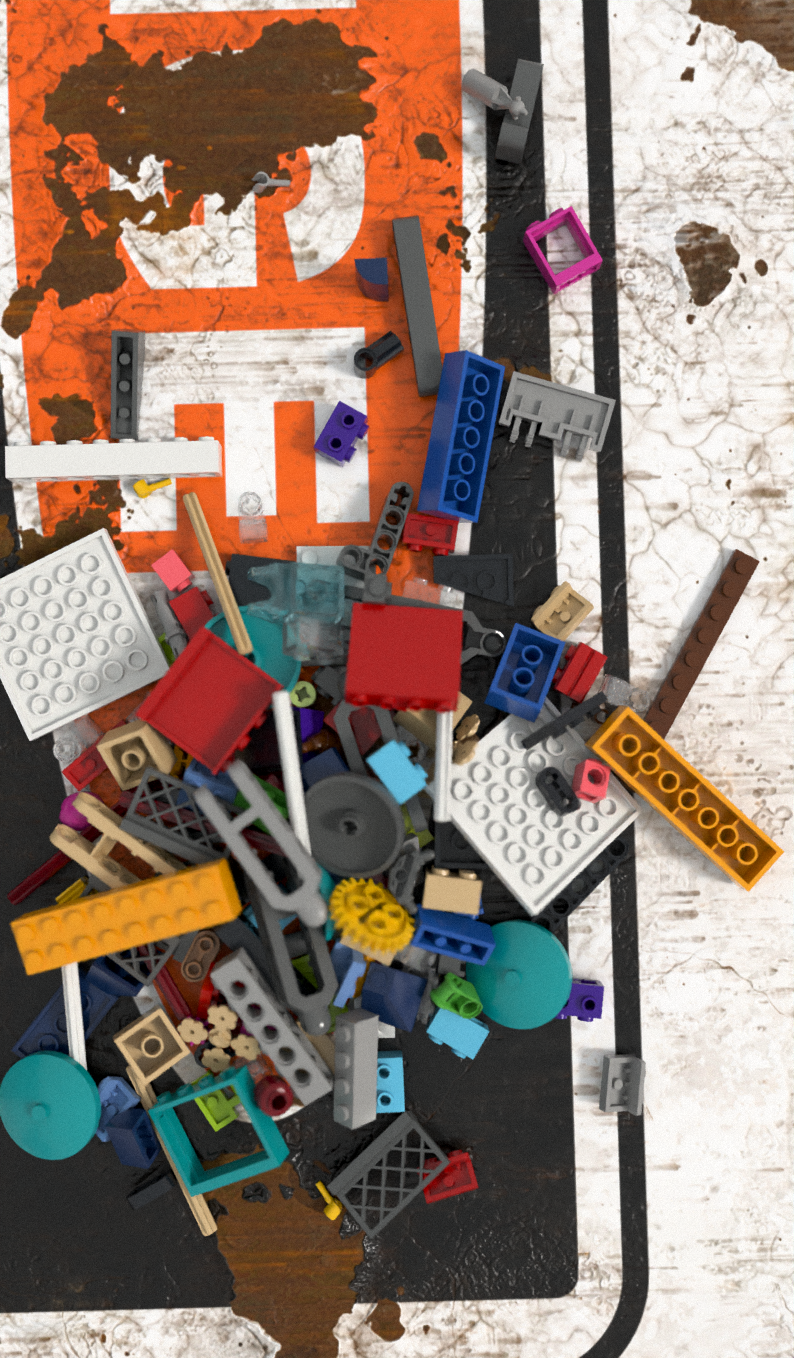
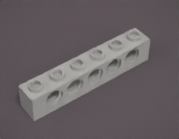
M243 947L215 963L210 973L213 985L224 993L231 1010L240 1015L247 1032L253 1033L259 1042V1047L263 1054L271 1058L279 1076L284 1077L290 1084L293 1095L297 1099L300 1098L306 1106L331 1091L335 1075L286 1007L279 1004L276 993ZM234 981L243 982L245 987L237 986ZM250 1003H257L261 1008L255 1009ZM266 1025H273L277 1030H269ZM281 1047H289L292 1051L286 1052ZM297 1069H305L308 1073H301Z

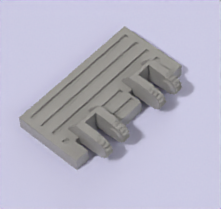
M513 371L498 424L509 427L512 416L516 417L509 442L515 443L519 435L518 430L521 420L530 422L529 432L525 438V446L527 447L532 445L538 423L541 424L538 434L541 437L560 442L563 430L566 431L559 455L562 457H566V454H568L572 434L580 436L581 440L576 450L575 460L581 462L588 438H592L589 450L601 452L616 400Z

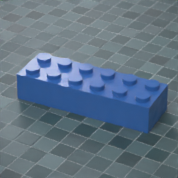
M468 350L445 353L417 511L443 519L456 520L459 523L478 522L505 366Z

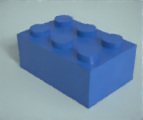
M515 623L484 703L535 723L542 709L566 642Z

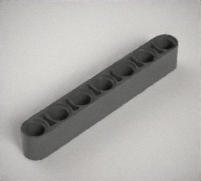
M419 216L392 219L418 394L419 398L438 395L442 362Z

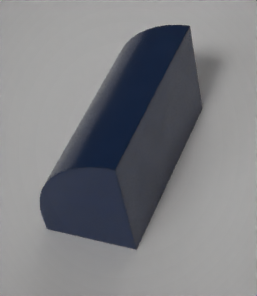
M387 257L354 259L356 281L361 292L371 300L388 302Z
M126 1110L114 1116L105 1125V1129L121 1164L149 1169L162 1147L146 1110Z

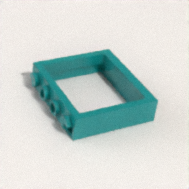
M246 1065L237 1069L231 1066L223 1070L216 1077H213L212 1074L208 1075L193 1086L191 1083H187L172 1094L166 1091L156 1097L157 1102L148 1110L191 1197L277 1168L290 1153L273 1118L264 1114L255 1103L253 1093L256 1084ZM233 1084L265 1150L204 1171L173 1107Z

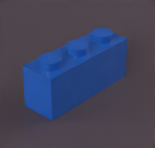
M420 904L416 905L418 911L410 917L415 920L413 925L415 931L409 941L410 946L485 966L496 946L490 925L437 909L423 908Z

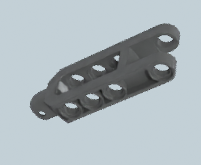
M341 584L339 597L363 602L364 589ZM391 595L390 605L463 611L462 623L466 625L468 632L465 645L461 647V664L476 654L496 657L506 648L505 636L497 630L482 627L472 611ZM333 623L331 637L350 641L351 626Z
M346 670L338 678L337 684L342 701L333 719L351 772L367 776L365 763L361 758L357 740L348 719L352 711L364 707L345 704ZM372 705L365 706L374 710L385 744H388L393 739L399 743L400 741L389 709ZM415 793L405 803L414 830L417 833L429 828L419 797Z
M283 857L282 861L287 878L285 884L290 896L303 886L304 880L298 878L297 868L289 858ZM245 869L244 881L278 1002L280 1005L297 1013L300 1026L305 1033L311 1036H322L327 1033L331 1026V1017L327 1005L331 1003L338 988L321 925L318 927L306 925L295 910L288 911L273 908ZM296 914L302 931V935H300L301 940L305 941L310 959L308 964L313 969L318 986L315 988V994L308 997L299 993L279 920Z

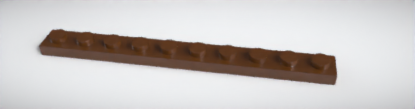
M735 549L643 718V721L663 739H665L760 562L738 549ZM615 773L613 774L625 789L636 793Z

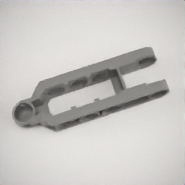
M237 759L227 767V771L252 805L249 810L234 820L223 803L219 804L214 795L206 787L208 786L207 784L195 790L193 795L271 906L276 909L295 910L306 925L318 927L327 920L329 915L328 904L319 892L322 870L248 767L240 759ZM257 817L262 819L304 878L303 886L290 896L282 892L272 878L274 874L271 871H267L256 854L258 852L256 849H252L240 833L242 828Z

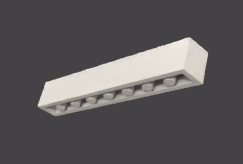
M208 436L199 437L198 441H188V438L175 437L172 438V442H162V439L147 438L146 442L135 443L134 439H120L119 443H109L108 440L98 439L93 440V444H83L82 441L69 440L67 445H57L53 441H42L40 445L32 446L28 442H14V446H5V477L13 483L222 477V447L218 440Z

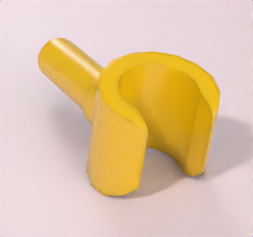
M168 478L148 485L142 479L136 482L133 488L140 498H147L156 489L171 485L172 482Z
M320 1180L315 1185L328 1203L324 1213L331 1220H335L342 1211V1203L329 1194Z

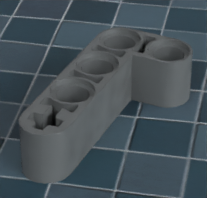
M518 58L509 96L512 100H515L517 96L521 97V101L524 103L528 114L526 116H518V119L514 120L509 109H506L495 159L521 164L544 64Z
M396 482L391 487L385 498L368 550L356 545H346L342 548L336 560L337 568L341 573L364 581L365 574H374L370 571L369 565L376 564L379 566L381 573L374 575H386L413 499L414 492L408 483ZM397 494L402 495V501L399 506H394L398 498ZM385 517L395 518L397 525L388 524ZM384 540L388 543L389 549H381L377 541ZM343 556H353L356 564H347Z

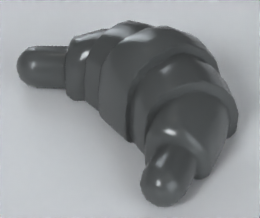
M432 849L421 852L414 851L398 856L393 866L389 869L388 890L391 891L395 900L400 905H403L410 915H414L418 911L416 904L413 902L412 894L414 887H416L419 881L421 866L426 861L432 860L435 857V852Z

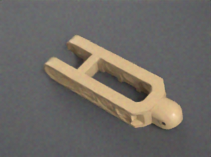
M80 792L71 805H74L79 812L88 818V822L104 833L98 844L95 846L74 829L63 824H58L50 835V840L56 847L113 889L142 881L109 856V853L118 841L132 850V855H138L154 867L153 870L157 873L160 871L162 874H168L189 868L165 849L119 829L123 818L98 799L85 792Z

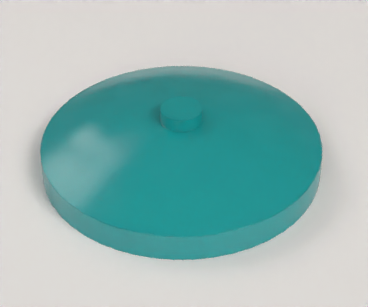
M239 606L238 609L253 648L252 652L243 656L283 685L284 688L281 691H288L290 695L297 684L302 665L300 644L294 631L285 620L274 612L261 607ZM223 611L213 617L204 627L238 652ZM270 705L266 711L274 708V706Z
M515 919L499 922L490 927L496 946L485 966L467 961V982H471L474 985L482 1004V1011L495 1022L514 1029H532L544 1025L562 1010L571 992L572 968L566 950L550 931L534 922Z
M39 1051L29 1054L9 1069L0 1087V1115L4 1127L14 1142L33 1156L47 1160L68 1158L86 1146L98 1129L101 1118V1101L96 1084L88 1071L68 1055L55 1051Z

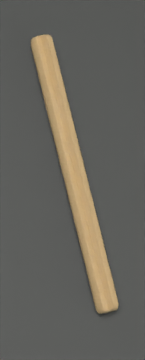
M194 492L185 494L183 501L238 653L245 655L252 652V644L198 497Z
M131 1065L127 1066L128 1076L136 1093L141 1098L142 1106L148 1114L157 1138L204 1236L213 1234L217 1230V1225L203 1195L190 1196L148 1113V1110L157 1102V1096L150 1082L144 1086Z

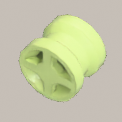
M299 681L289 696L294 705L305 708L315 702L317 692L315 687L309 682Z

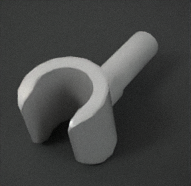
M262 171L252 178V181L260 182L252 188L256 193L263 192L267 186L290 187V180L269 178Z

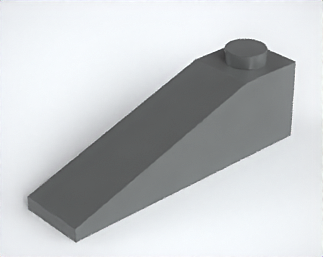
M121 328L112 330L110 438L138 440L145 360L144 330Z

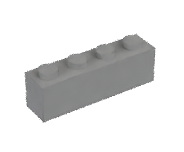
M361 1008L336 1016L334 1121L352 1130L376 1120L379 1015Z

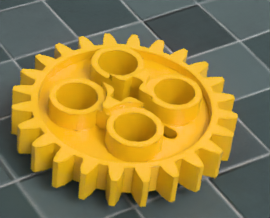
M350 877L348 882L343 880L340 885L336 886L328 901L331 903L328 907V910L332 912L330 919L337 920L334 927L343 928L342 936H351V944H355L358 941L361 943L362 950L368 946L373 954H375L377 949L383 955L388 950L392 954H395L397 949L401 951L408 944L415 931L413 927L415 920L410 918L411 915L405 910L403 905H400L395 900L390 890L383 888L382 882L374 885L371 878L367 883L363 878H358L356 881Z

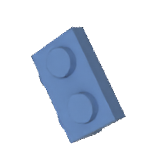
M338 938L330 953L338 983V988L333 996V1005L343 1008L347 998L351 999L354 995L355 982L358 977L363 976L366 961L363 960L362 953L341 944V939Z
M108 1076L97 1086L101 1101V1118L95 1134L102 1142L110 1140L105 1125L119 1113L134 1109L141 1100L139 1095L122 1077Z

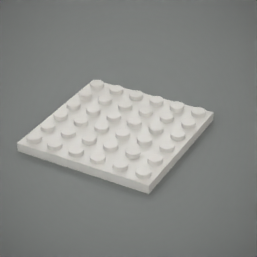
M102 528L0 579V679L29 741L36 740L162 679L171 667L107 529Z
M547 697L535 723L510 714L478 742L475 756L470 762L462 766L454 763L451 765L450 820L531 916L536 915L644 811L611 772L604 799L591 803L578 798L577 809L566 816H559L551 809L536 786V775L544 768L555 767L562 773L571 787L577 764L588 758L600 759L584 745L586 742L569 725L566 726L568 731L558 738L553 739L550 736L526 751L521 741L562 715ZM588 774V780L594 784L593 777ZM547 777L545 783L547 785L554 780L553 777ZM435 780L424 788L433 800ZM565 798L560 805L565 807L569 801Z

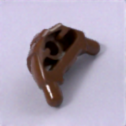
M321 729L319 732L307 737V740L302 743V753L310 751L315 752L318 756L326 750L335 747L346 765L348 761L340 736L337 733Z

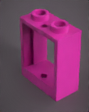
M572 206L564 210L559 208L552 212L547 220L543 222L535 221L526 228L523 242L553 295L599 270L603 260ZM566 225L585 259L555 275L536 241Z

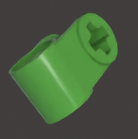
M447 973L444 977L445 980L439 987L433 988L430 991V997L437 1006L460 1015L462 1018L476 1017L482 1011V1004L474 985L453 973Z

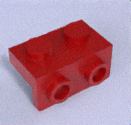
M408 513L405 520L402 546H407L406 550L412 552H422V549L433 550L432 554L437 556H448V553L454 554L459 521Z
M456 1150L447 1154V1158L451 1163L423 1189L427 1204L479 1188L468 1152L463 1153L462 1150ZM437 1158L427 1159L424 1162V1169H436L442 1161H437ZM424 1173V1179H425L430 1173Z

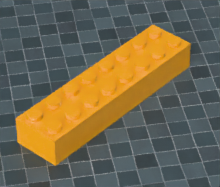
M619 705L584 744L606 766L611 767V770L738 887L749 892L784 853L773 840L628 706Z
M225 857L28 912L11 922V926L27 975L234 920L242 911V907Z

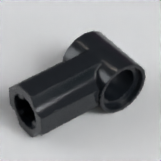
M389 331L367 348H361L355 353L354 372L358 377L362 379L371 378L376 373V370L404 351L401 341L396 334ZM363 359H368L372 362V365L364 368L359 365V362Z

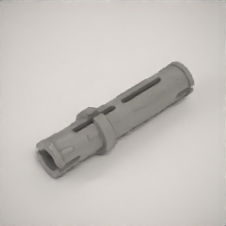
M158 590L154 592V595H151V600L166 634L165 641L172 648L176 660L187 646V635L179 625L176 614L169 603L170 599L167 591Z

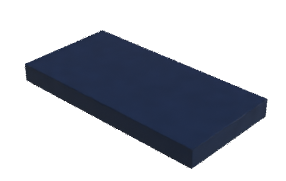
M78 964L84 1040L86 1041L120 996L106 994L86 981L85 978L89 971ZM63 984L11 1049L21 1059L39 1051H55L69 1056Z

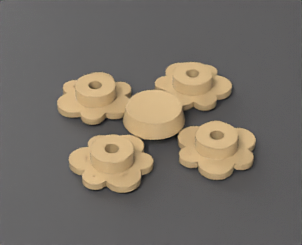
M476 714L466 717L461 722V726L456 730V738L458 740L452 742L451 763L458 766L470 762L475 756L478 742L467 740L462 744L460 740L465 737H471L477 731L480 720ZM429 748L426 756L428 758H435L436 751ZM435 762L426 771L428 777L424 780L427 785L435 780Z
M225 1005L220 1007L211 1006L209 1008L208 1014L210 1016L208 1021L215 1025L209 1034L203 1028L201 1022L194 1021L191 1018H184L182 1024H179L177 1030L181 1033L180 1037L184 1042L192 1041L194 1044H200L201 1040H205L208 1037L210 1042L216 1046L212 1050L205 1049L201 1060L202 1064L210 1067L213 1072L223 1071L231 1067L229 1063L231 1057L221 1049L228 1047L230 1044L236 1050L237 1056H244L247 1060H255L257 1055L261 1053L258 1045L259 1042L254 1036L239 1034L238 1038L232 1039L230 1029L235 1028L238 1015Z

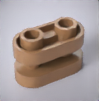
M212 926L204 927L195 936L181 964V973L187 981L199 982L205 978L211 962L215 961L224 943L216 935Z

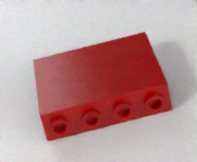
M353 603L345 704H351L355 707L372 705L383 709L399 707L407 708L411 711L426 709L435 710L438 713L457 712L460 689L463 611Z
M201 626L134 715L142 721L149 723L209 768L214 775H217L220 771L225 773L227 767L234 762L231 757L237 749L242 751L251 739L248 734L253 727L259 729L268 717L265 714L266 710L270 705L274 706L273 693L281 691L284 686L243 655H240L207 628Z

